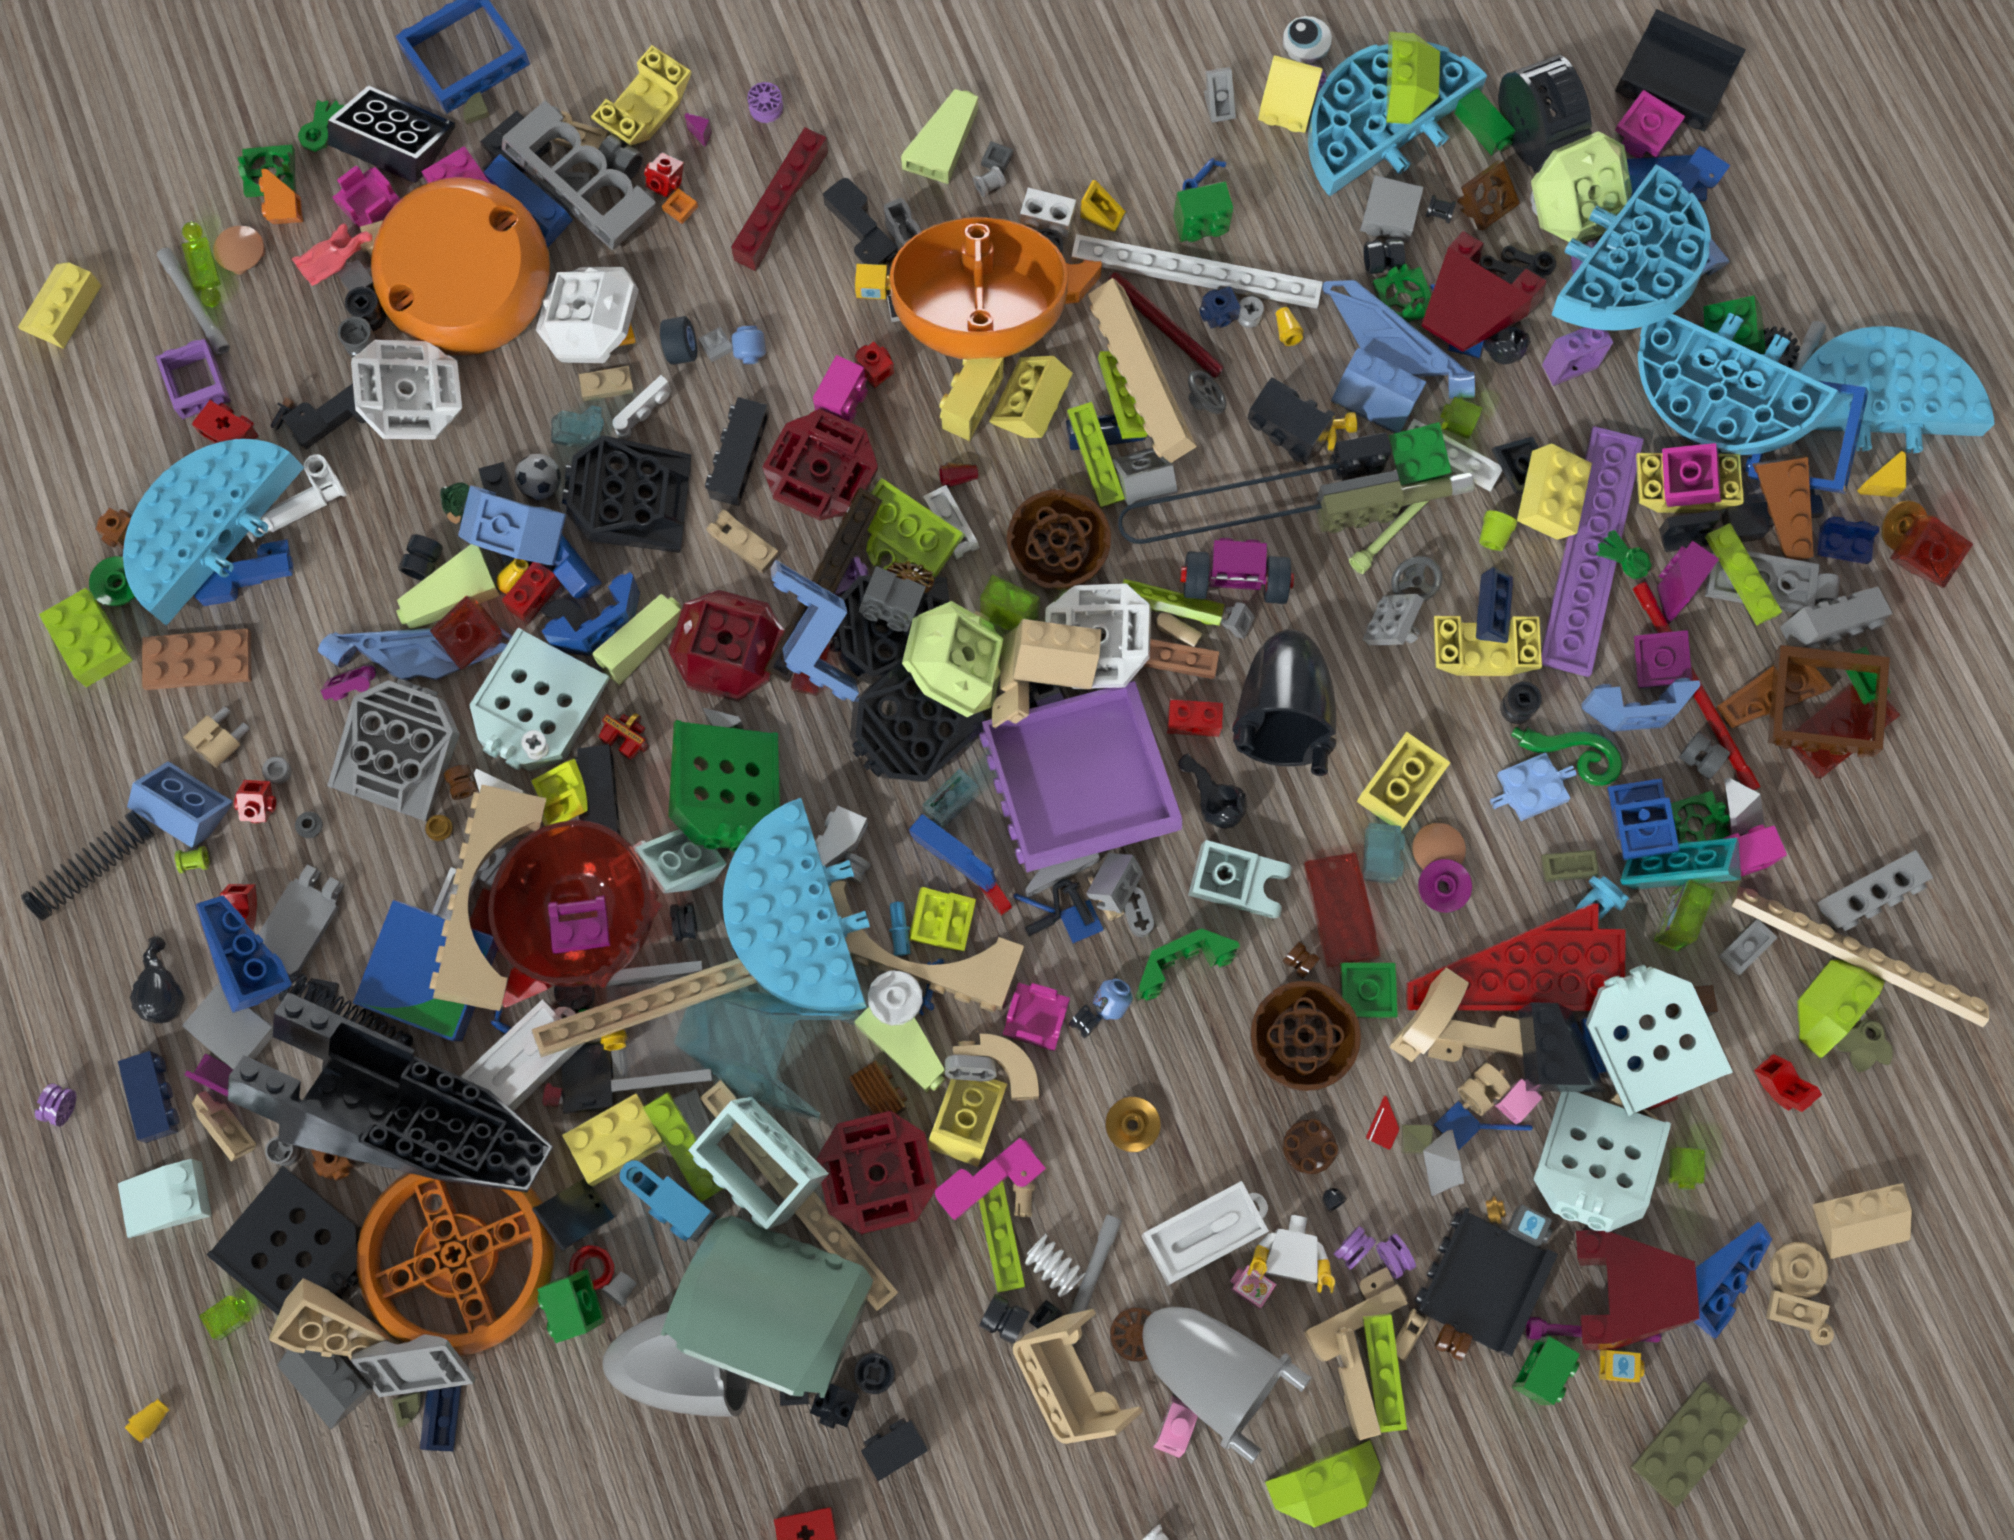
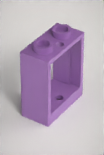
M1584 327L1555 339L1542 366L1552 385H1558L1599 368L1613 341L1607 330ZM1573 366L1577 367L1576 371L1572 369Z
M205 339L191 341L186 346L178 349H169L163 354L156 356L173 408L182 420L199 414L209 400L218 405L221 402L224 404L231 402L213 350ZM206 358L215 384L181 397L172 370Z

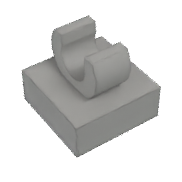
M721 327L698 338L711 363L733 351L732 345Z
M1236 602L1234 608H1226L1230 617L1228 620L1221 619V624L1226 629H1230L1235 637L1245 639L1255 616L1246 604Z

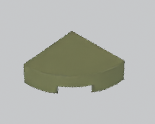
M480 91L472 95L464 106L463 115L466 124L490 116Z
M422 1391L392 1399L398 1428L408 1425L418 1415L422 1406Z

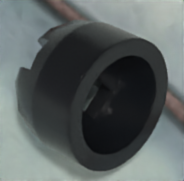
M1333 1187L1324 1191L1322 1201L1327 1210L1331 1212L1344 1204L1347 1198L1342 1191Z

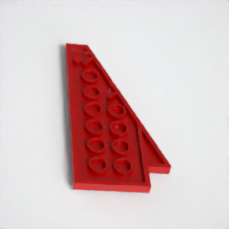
M1591 903L1406 982V1009L1418 1010L1428 993L1431 983L1445 968H1448L1469 983L1457 1010L1518 1011L1531 1002L1558 1003L1572 1011H1591L1599 988L1605 986L1604 981L1615 976L1625 978V929H1598V904Z

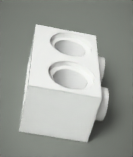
M1028 188L1020 212V224L1036 231L1043 228L1057 231L1060 236L1068 238L1075 215L1076 200ZM1038 210L1040 213L1033 214L1030 211ZM1062 216L1064 219L1057 220L1054 217Z

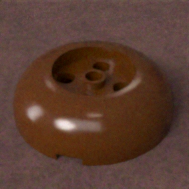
M1064 489L1046 490L1025 500L1014 512L1007 531L1008 553L1017 571L1034 585L1049 590H1069L1075 585H1084L1089 582L1104 566L1111 545L1110 527L1102 510L1088 497L1082 494L1080 496L1066 492ZM1059 525L1068 526V527H1069V530L1066 531V530H1064V529L1058 528V526H1059ZM1044 535L1047 540L1045 543L1039 544L1036 536ZM1056 542H1060V543H1062L1063 545H1058V544L1055 545V543H1056ZM1073 545H1078L1082 550L1072 553L1070 548ZM1055 556L1059 562L1051 564L1047 560L1049 557Z
M1296 981L1276 988L1260 1003L1252 1019L1250 1041L1257 1063L1272 1080L1289 1089L1315 1091L1333 1085L1351 1069L1360 1049V1026L1353 1008L1336 993L1337 991L1317 982ZM1286 1019L1294 1021L1295 1028L1293 1030L1285 1028L1284 1021ZM1318 1019L1321 1021L1322 1028L1315 1030L1311 1026L1312 1020ZM1300 1034L1307 1036L1308 1041L1306 1043H1303L1302 1039H1298ZM1287 1046L1294 1047L1296 1051L1294 1057L1285 1055L1284 1050ZM1313 1047H1321L1323 1055L1321 1057L1313 1056Z

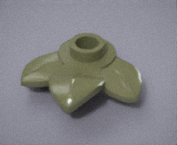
M1874 1020L1861 1022L1857 1028L1851 1029L1837 1043L1839 1051L1850 1052L1851 1063L1859 1073L1868 1070L1875 1061L1884 1065H1890L1893 1056L1892 1046L1884 1038L1885 1032L1883 1027ZM1867 1029L1873 1032L1872 1039L1866 1036Z

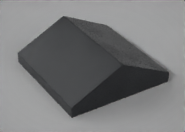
M1533 436L1499 445L1492 449L1516 494H1523L1532 451L1539 448Z

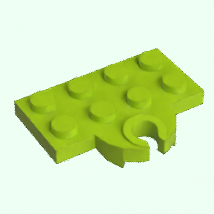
M881 478L871 494L883 500L867 530L872 534L867 542L866 549L871 563L874 567H878L883 555L892 554V562L883 569L887 570L893 562L906 563V561H910V564L923 565V568L932 571L933 576L936 578L965 534Z

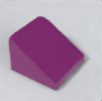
M685 113L687 129L706 147L712 133L709 119Z

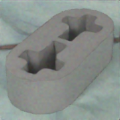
M1135 887L1133 895L1140 897L1137 900L1138 909H1134L1132 902H1127L1123 910L1132 934L1137 937H1146L1153 930L1154 919L1143 890ZM1136 914H1140L1142 920L1149 923L1144 931L1140 927L1134 926L1138 922Z
M952 1055L945 1059V1075L950 1079L990 1081L996 1077V1061L993 1058L983 1056Z

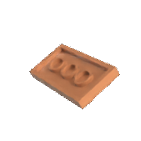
M249 629L142 637V687L145 690L251 682V631Z

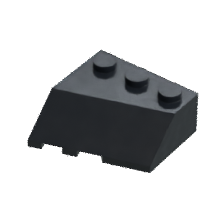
M1271 377L1249 409L1247 419L1254 429L1261 430L1267 434L1273 444L1286 449L1292 459L1307 465L1325 445L1336 414L1330 410L1326 413L1322 412L1317 408L1318 404L1311 399L1303 401L1296 390Z
M1531 1002L1518 1010L1526 1091H1606L1571 1009L1558 1003Z

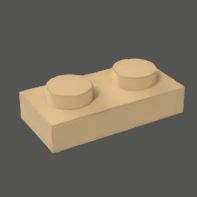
M629 366L579 374L583 401L634 393Z

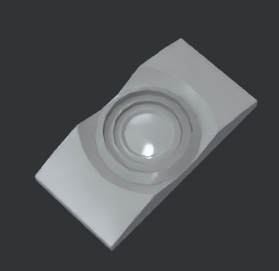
M424 1334L410 1342L397 1345L385 1340L353 1354L351 1358L352 1363L379 1397L473 1384L476 1379L449 1341L439 1336Z

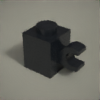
M1030 682L1032 691L1029 692V709L1034 708L1036 704L1039 707L1065 700L1060 685Z

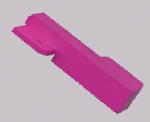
M1019 1138L974 1176L964 1169H959L935 1190V1195L945 1211L956 1221L1008 1176L1018 1187H1025L1046 1168L1034 1155V1149L1025 1139ZM1022 1171H1025V1172L1027 1173V1175H1026V1176H1022V1175H1021V1172H1022Z

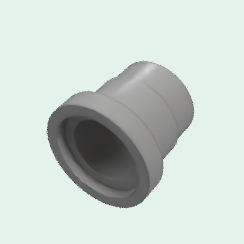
M620 1271L608 1286L605 1285L602 1291L614 1302L624 1307L627 1304L626 1299L637 1283L627 1274Z

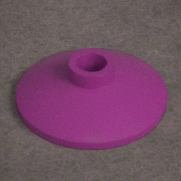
M1440 859L1428 864L1423 869L1418 880V890L1421 899L1429 908L1441 913H1450L1459 910L1467 903L1472 892V881L1468 871L1461 864L1449 859ZM1440 882L1446 883V892H1442L1439 889Z

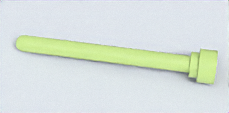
M1428 501L1411 504L1365 551L1356 552L1349 559L1352 568L1358 573L1364 574L1371 567L1372 558Z

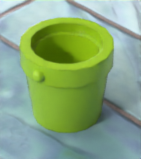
M1491 510L1486 511L1479 543L1488 549L1503 551L1518 522L1505 513Z

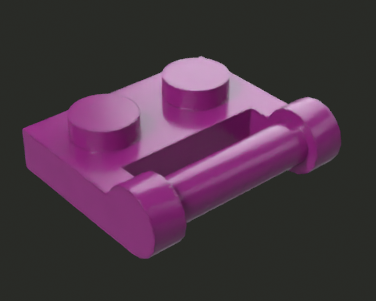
M364 665L328 678L320 690L324 700L333 698L334 701L343 699L349 695V691L355 689L359 692L367 691L371 684L370 681L376 676V669L372 665Z
M605 895L597 896L595 900L566 904L552 902L548 904L552 950L554 953L610 946ZM590 911L598 912V917L560 922L561 915Z

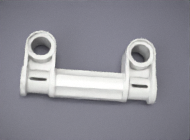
M314 454L309 456L304 462V470L312 484L311 488L269 508L260 518L268 524L267 532H275L327 506V502L339 496H347L340 480L323 456ZM323 467V469L320 472L315 473L317 469ZM258 528V530L261 531L263 534L267 533L263 531L261 528ZM249 531L247 535L252 542L257 541V537Z

